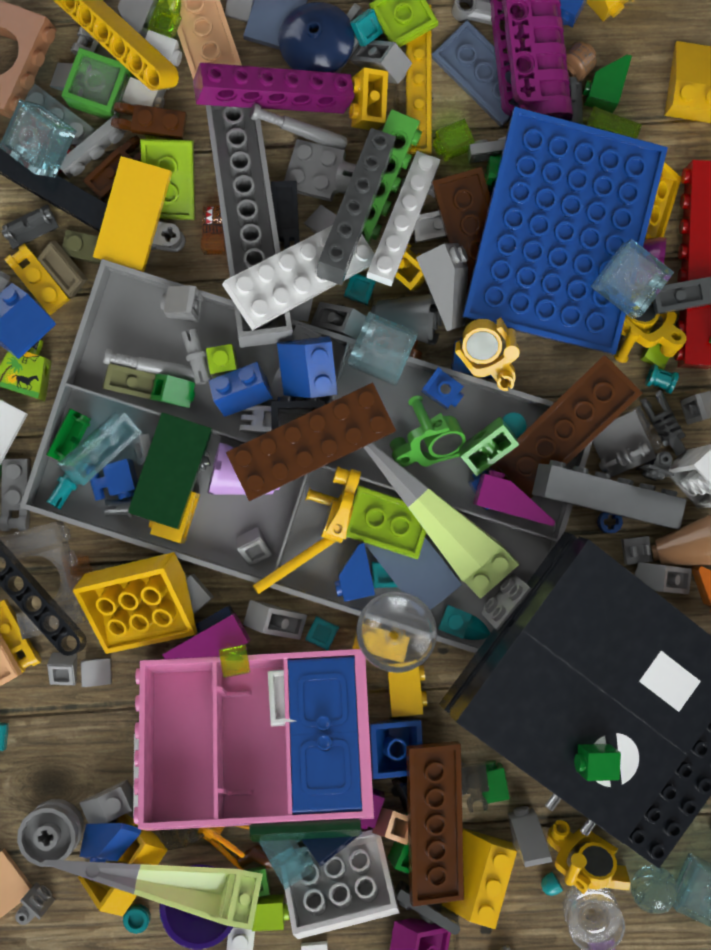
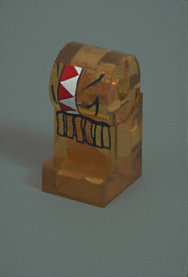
M203 206L200 249L204 255H227L220 206Z

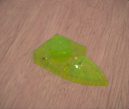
M159 0L147 30L174 39L182 19L180 15L181 0Z

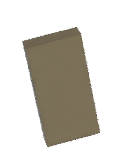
M50 241L37 258L68 297L75 296L88 280L56 241Z

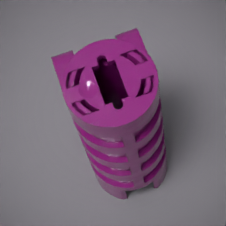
M490 0L498 82L503 112L509 116L512 115L514 105H509V102L514 97V101L519 103L518 108L567 121L573 117V108L570 97L569 72L567 71L564 28L560 9L561 1L502 0L501 2ZM505 20V32L499 27V22ZM506 47H507L508 54H507V53H503V51L505 50ZM509 71L511 72V84L505 79V73Z

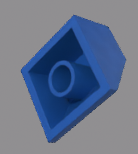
M11 283L0 293V346L19 359L49 332L56 323L25 291Z
M330 336L277 342L283 394L285 396L315 398L338 395Z
M411 717L387 719L369 724L372 779L407 776L406 746L423 744L421 720Z

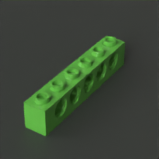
M392 109L382 132L396 136V139L402 140L405 145L402 148H393L389 163L393 164L395 168L391 172H385L380 185L385 192L380 196H376L371 208L375 215L372 219L366 221L362 234L369 245L372 239L377 240L382 226L379 225L381 217L382 215L386 217L392 205L389 198L392 192L397 193L402 178H399L402 168L407 170L412 155L408 154L412 145L417 146L422 131L419 130V120Z

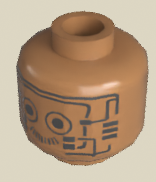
M575 42L566 50L569 77H576L577 82L582 81L596 66L597 58L594 48L588 43Z

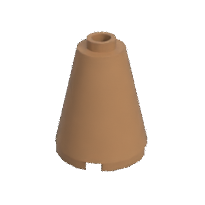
M707 515L681 527L680 530L677 529L655 539L656 545L651 546L654 561L660 560L661 565H711V515Z

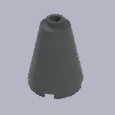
M431 293L378 300L376 305H373L371 308V319L375 322V326L429 345L437 344L440 334L435 333V330L438 329V326H441L442 318Z

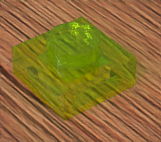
M246 644L219 650L224 678L251 673Z

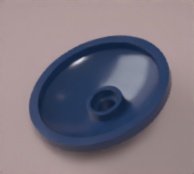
M311 2L294 9L284 20L278 38L280 52L286 64L293 70L332 73L339 70L348 61L354 48L355 35L348 16L337 6L325 2ZM312 29H319L316 33L310 32Z

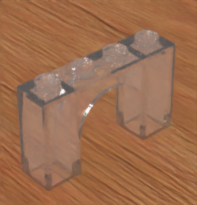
M56 521L0 537V540L18 560L33 556H42L50 560L58 569L61 581L59 592L54 600L75 624L88 621L72 590L82 577L77 575L76 572L77 557L74 550H71L68 540H71V535L67 525L64 526L63 522ZM1 557L2 563H6L4 558ZM24 612L16 614L22 640L43 634ZM51 616L49 625L57 630L59 620L55 616Z

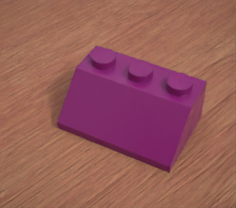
M409 918L394 921L390 950H448L451 933L436 923L429 924L421 919Z

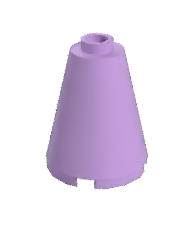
M219 443L208 493L213 495H246L226 454L227 451L234 448L227 444ZM274 490L265 495H273Z

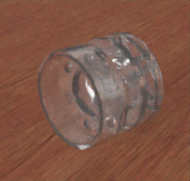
M573 885L566 892L562 902L563 914L573 942L582 950L614 949L622 941L625 933V919L613 892L609 888L597 890L588 888L587 892L583 894Z

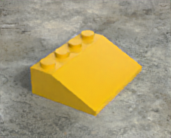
M681 41L675 42L664 116L711 123V46Z
M175 552L85 573L72 589L105 654L194 636L197 633L186 576Z

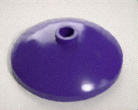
M203 864L189 866V867H210V868H215V867H213V866L203 865ZM161 903L159 905L160 919L164 930L174 942L188 949L200 950L213 947L224 940L233 929L232 926L223 925Z

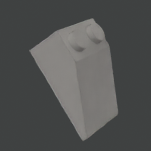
M444 243L416 258L447 331L465 326L466 318L462 317L467 298L468 265L466 261H468V256L464 247L459 246L458 243Z

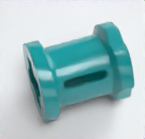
M653 364L647 374L645 386L650 387L653 385L671 394L678 381L679 373L658 368V365Z

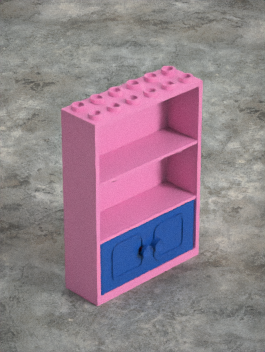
M365 649L140 661V668H137L135 673L136 684H140V693L135 697L136 712H139V722L135 723V738L139 739V750H135L134 754L135 767H139L138 778L134 780V793L138 795V807L134 808V823L138 824V829L152 831L246 826L259 823L358 818L374 819ZM284 670L285 719L290 718V720H295V722H285V726L271 727L268 671Z

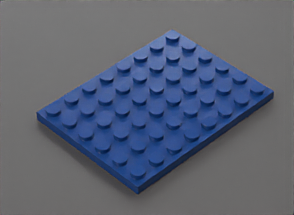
M514 107L462 317L472 320L488 319L496 324L497 319L502 318L507 328H513L515 331L616 355L668 147Z

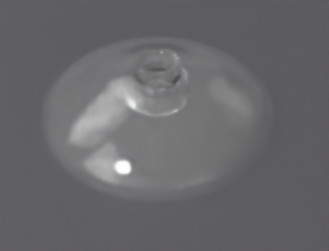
M387 592L373 598L364 607L358 618L356 636L361 652L371 664L387 672L403 673L419 667L429 658L436 644L437 627L430 609L420 599L404 592ZM390 631H396L398 639H392L389 635Z

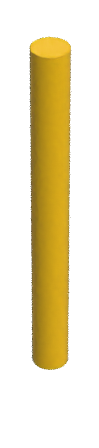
M322 538L255 583L253 588L260 594L336 541Z

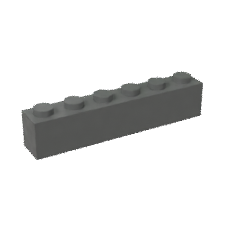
M550 460L549 465H538L532 495L679 530L681 528L687 499L677 497L676 491L662 489L661 492L655 491L656 486L640 483V486L637 487L633 486V480L619 477L617 481L611 480L612 475L596 472L595 476L588 474L589 469L573 466L572 470L565 468L566 463Z

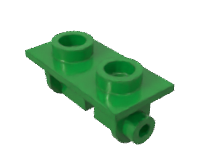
M69 408L46 455L65 465H68L70 461L72 462V457L87 427L91 425L89 424L91 418Z

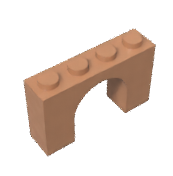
M0 0V35L17 41L19 52L14 65L0 75V115L16 121L18 114L24 107L27 94L34 85L37 72L44 63L47 50L55 39L57 29L46 16Z

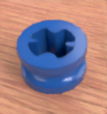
M602 512L598 516L597 524L601 531L612 534L621 529L623 520L621 516ZM609 515H612V519H616V524L612 525L611 529L607 528L608 525H604V519H608Z

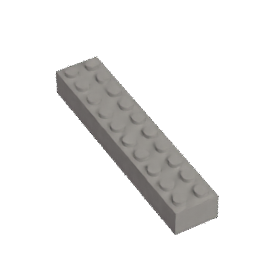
M206 105L229 275L232 277L279 253V238L261 120L250 119L251 108ZM234 304L240 348L292 341L293 330L290 311L252 331Z

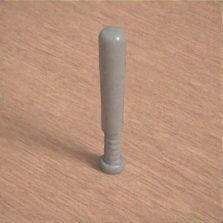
M253 104L251 108L250 119L252 120L261 119L274 125L276 124L280 126V129L321 145L344 150L347 146V138L343 135L285 115H276L261 109L259 104Z
M110 348L105 350L104 364L109 365L110 362L135 367L136 370L170 375L195 383L191 366L141 356L133 357L112 352ZM204 381L203 383H199V384L204 385V384H206L208 381Z

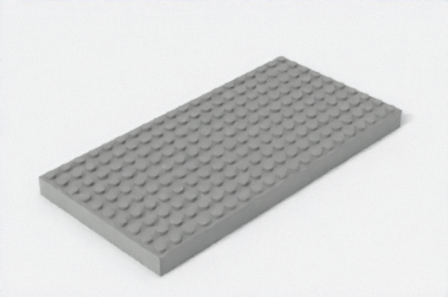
M104 259L101 260L20 508L163 554L175 552L179 559L257 583L324 538L321 537V532L330 506L309 499L305 501L309 487L311 490L339 498L343 485L332 482L337 466L349 471L351 468L361 471L357 488L362 486L401 499L364 447L281 486L279 491L274 490L273 495H263L249 501L246 495H213L208 493L213 463L219 443L236 448L265 434L240 431V425H251V422L241 421V415H252V412L240 411L224 417L213 401L209 381L204 385L195 383V397L192 403H190V408L176 407L142 397L103 389L102 385L107 369V364L103 363L105 350L110 348L112 352L133 357L141 356L191 366L190 361L186 360L188 354L181 332H188L190 329L197 328L203 351L210 347L232 344L236 351L238 368L258 362L271 387L280 365L277 343L240 348L233 301L199 290L203 296L199 323L168 318L163 313L164 310L161 309L162 295L167 294V289L170 286L186 285ZM291 319L293 331L296 324L300 323L323 334L322 337L330 336L338 395L320 397V401H325V404H328L372 382L374 383L396 432L373 442V444L391 458L393 451L390 447V442L395 438L403 437L406 443H408V433L421 426L413 407L408 404L409 399L413 396L420 395L423 397L422 403L429 419H432L439 413H442L443 416L455 417L465 434L466 441L499 416L502 418L507 413L521 414L526 420L527 429L554 403L508 388L509 391H502L495 383ZM354 347L365 351L361 362L350 357ZM206 356V357H205V360H206V363H207V366H208V370H209L208 359H207V356ZM438 367L464 386L460 391L464 394L456 407L450 405L447 410L421 392ZM442 385L440 390L442 393L448 394L450 387ZM296 397L295 401H304V397ZM271 399L258 405L271 406V401L277 400ZM70 408L91 418L89 423L91 425L87 427L72 459L75 457L83 461L82 463H86L88 468L85 469L77 482V489L75 491L72 490L62 509L59 510L47 503L46 500L59 483L57 479L59 476L62 477L71 461L68 465H65L46 454ZM162 412L213 429L207 446L211 466L198 473L192 492L200 494L185 544L150 534L152 528H149L150 520L136 515H133L132 518H129V515L105 516V509L116 508L106 507L105 500H119V497L110 496L107 487L103 489L106 499L95 501L88 475V470L98 468L100 478L105 477L102 465L131 459L134 462L139 480L144 465L138 466L132 440L139 435L148 433L151 439L154 436ZM422 439L420 442V448L424 452L429 453L425 445V442ZM593 441L574 457L565 468L572 470L573 466L584 468ZM460 456L437 462L427 467L415 462L403 468L499 541L519 562V566L480 599L460 579L427 533L425 535L426 539L462 584V586L422 616L423 618H433L434 625L430 628L426 627L424 623L394 613L385 614L383 612V605L389 603L392 605V608L420 616L398 587L374 588L375 595L344 602L343 596H337L334 581H339V572L359 543H363L348 537L343 539L342 543H333L270 586V588L476 653L487 638L481 640L461 639L438 629L447 604L476 616L486 625L491 633L494 627L481 614L485 603L498 593L501 583L513 573L527 584L565 532L573 505L535 495L531 498L532 501L555 520L554 526L492 509L485 510L481 506L473 504L475 494L468 481L473 479V471ZM258 527L272 552V556L249 567L237 549L236 538ZM365 545L372 577V562L377 560Z

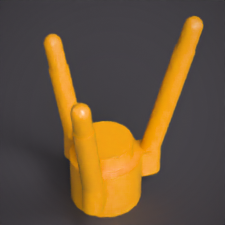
M246 825V826H235V827H239V828H242V829L249 830V825ZM225 827L199 828L197 833L202 835L203 839L210 842L238 869L244 870L238 863V860L221 845L223 844L241 858L245 856L244 852L221 836Z

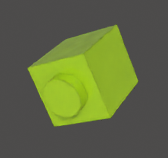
M232 344L206 348L210 375L213 378L239 369L236 351Z
M284 894L258 897L252 932L284 930L285 920H290L288 905L284 902Z

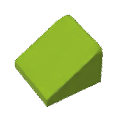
M658 343L652 348H645L640 360L651 365L656 364L658 368L664 370L670 357H666L661 353V344Z

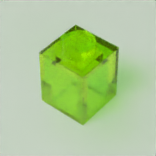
M465 118L436 130L433 146L437 155H442L444 162L467 153L470 144L475 143Z

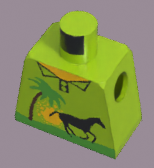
M39 340L19 359L10 352H7L0 365L1 388L42 401L46 400L51 360L39 356L43 341Z

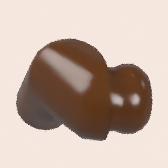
M255 845L246 850L243 858L237 856L238 863L242 868L252 862H257L270 869L277 863L275 853L261 845Z

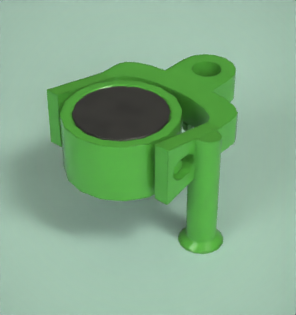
M420 395L410 398L408 404L413 407L421 426L408 433V443H406L403 437L395 438L390 442V447L393 451L392 458L402 467L415 462L427 467L437 462L459 457V450L466 441L465 434L455 417L443 416L442 413H439L432 419H429L422 403L423 397ZM422 439L424 440L429 453L424 452L420 448V442Z

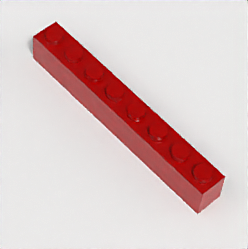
M692 160L682 171L681 183L685 185L684 193L680 200V208L684 210L683 219H681L679 225V233L683 234L682 244H680L678 250V258L682 259L681 269H679L677 275V283L711 277V161ZM711 305L680 310L676 327L685 333L687 340L683 347L674 355L675 360L678 361L677 368H711V344L709 343L711 338Z

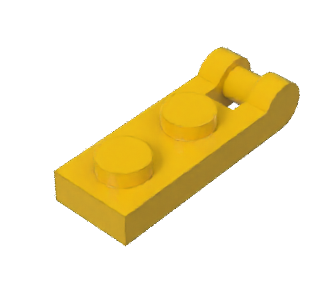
M23 243L18 247L19 251L14 255L9 254L4 260L45 311L52 315L66 304L70 298L42 266L29 247ZM27 258L30 264L22 268L20 263Z
M8 599L2 600L0 602V633L23 673L28 666H36L41 663V657L31 644ZM20 650H23L25 657L22 659L18 658L16 654Z

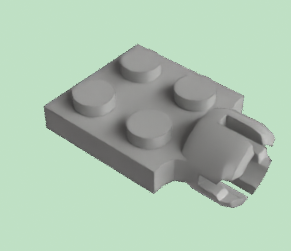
M297 139L284 181H297V194L332 202L335 194L346 193L357 164L345 161V150Z

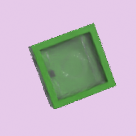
M79 47L61 96L71 108L105 120H109L115 114L119 118L120 113L113 110L114 103H122L121 100L130 77L134 78V76L119 61Z

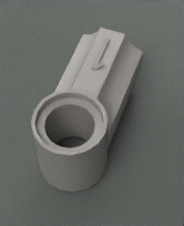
M490 0L454 1L452 15L456 20L460 22L472 20L492 25ZM459 3H467L470 9L461 8Z

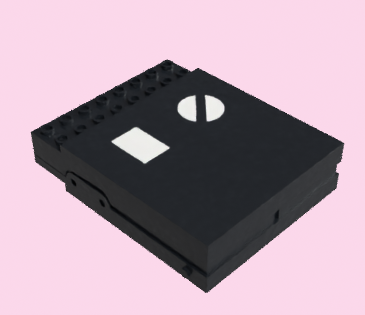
M564 532L527 582V585L532 588L500 629L496 630L494 628L439 705L449 713L456 723L553 792V795L545 804L549 810L553 811L560 800H564L588 818L580 829L582 834L588 836L597 824L659 869L711 796V635L592 541L580 536L577 538L573 534ZM610 744L620 751V780H585L576 771L574 765L575 755L578 754V745Z

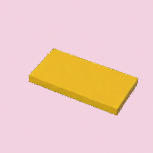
M120 157L94 250V258L104 259L142 272L145 271L172 176L171 170Z

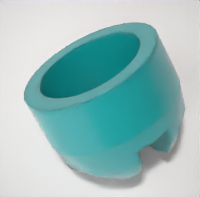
M553 872L545 875L542 879L541 887L545 894L554 896L564 891Z

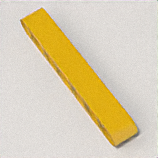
M53 0L148 89L155 91L173 88L177 85L179 75L176 67L103 0Z

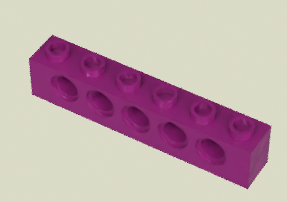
M200 62L193 80L196 105L252 108L253 104H259L261 109L344 114L354 99L351 74Z

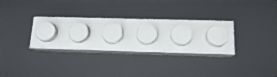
M419 151L416 152L366 278L392 286L441 159Z

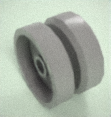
M51 799L41 803L22 820L18 829L17 843L21 854L29 862L40 867H51L45 865L42 862L44 860H65L79 845L84 835V821L81 812L72 803L63 799Z

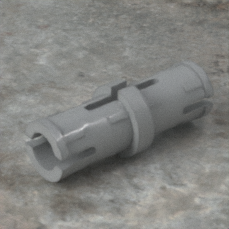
M194 328L188 330V332H181V336L183 337L188 354L186 360L190 361L195 383L199 384L212 378L210 377L205 360L207 356L206 351L202 350L197 333L198 330Z

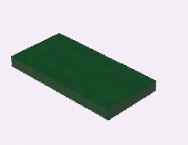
M162 412L128 513L180 529L213 429Z
M359 818L249 825V834L252 842L359 836L361 831V820Z

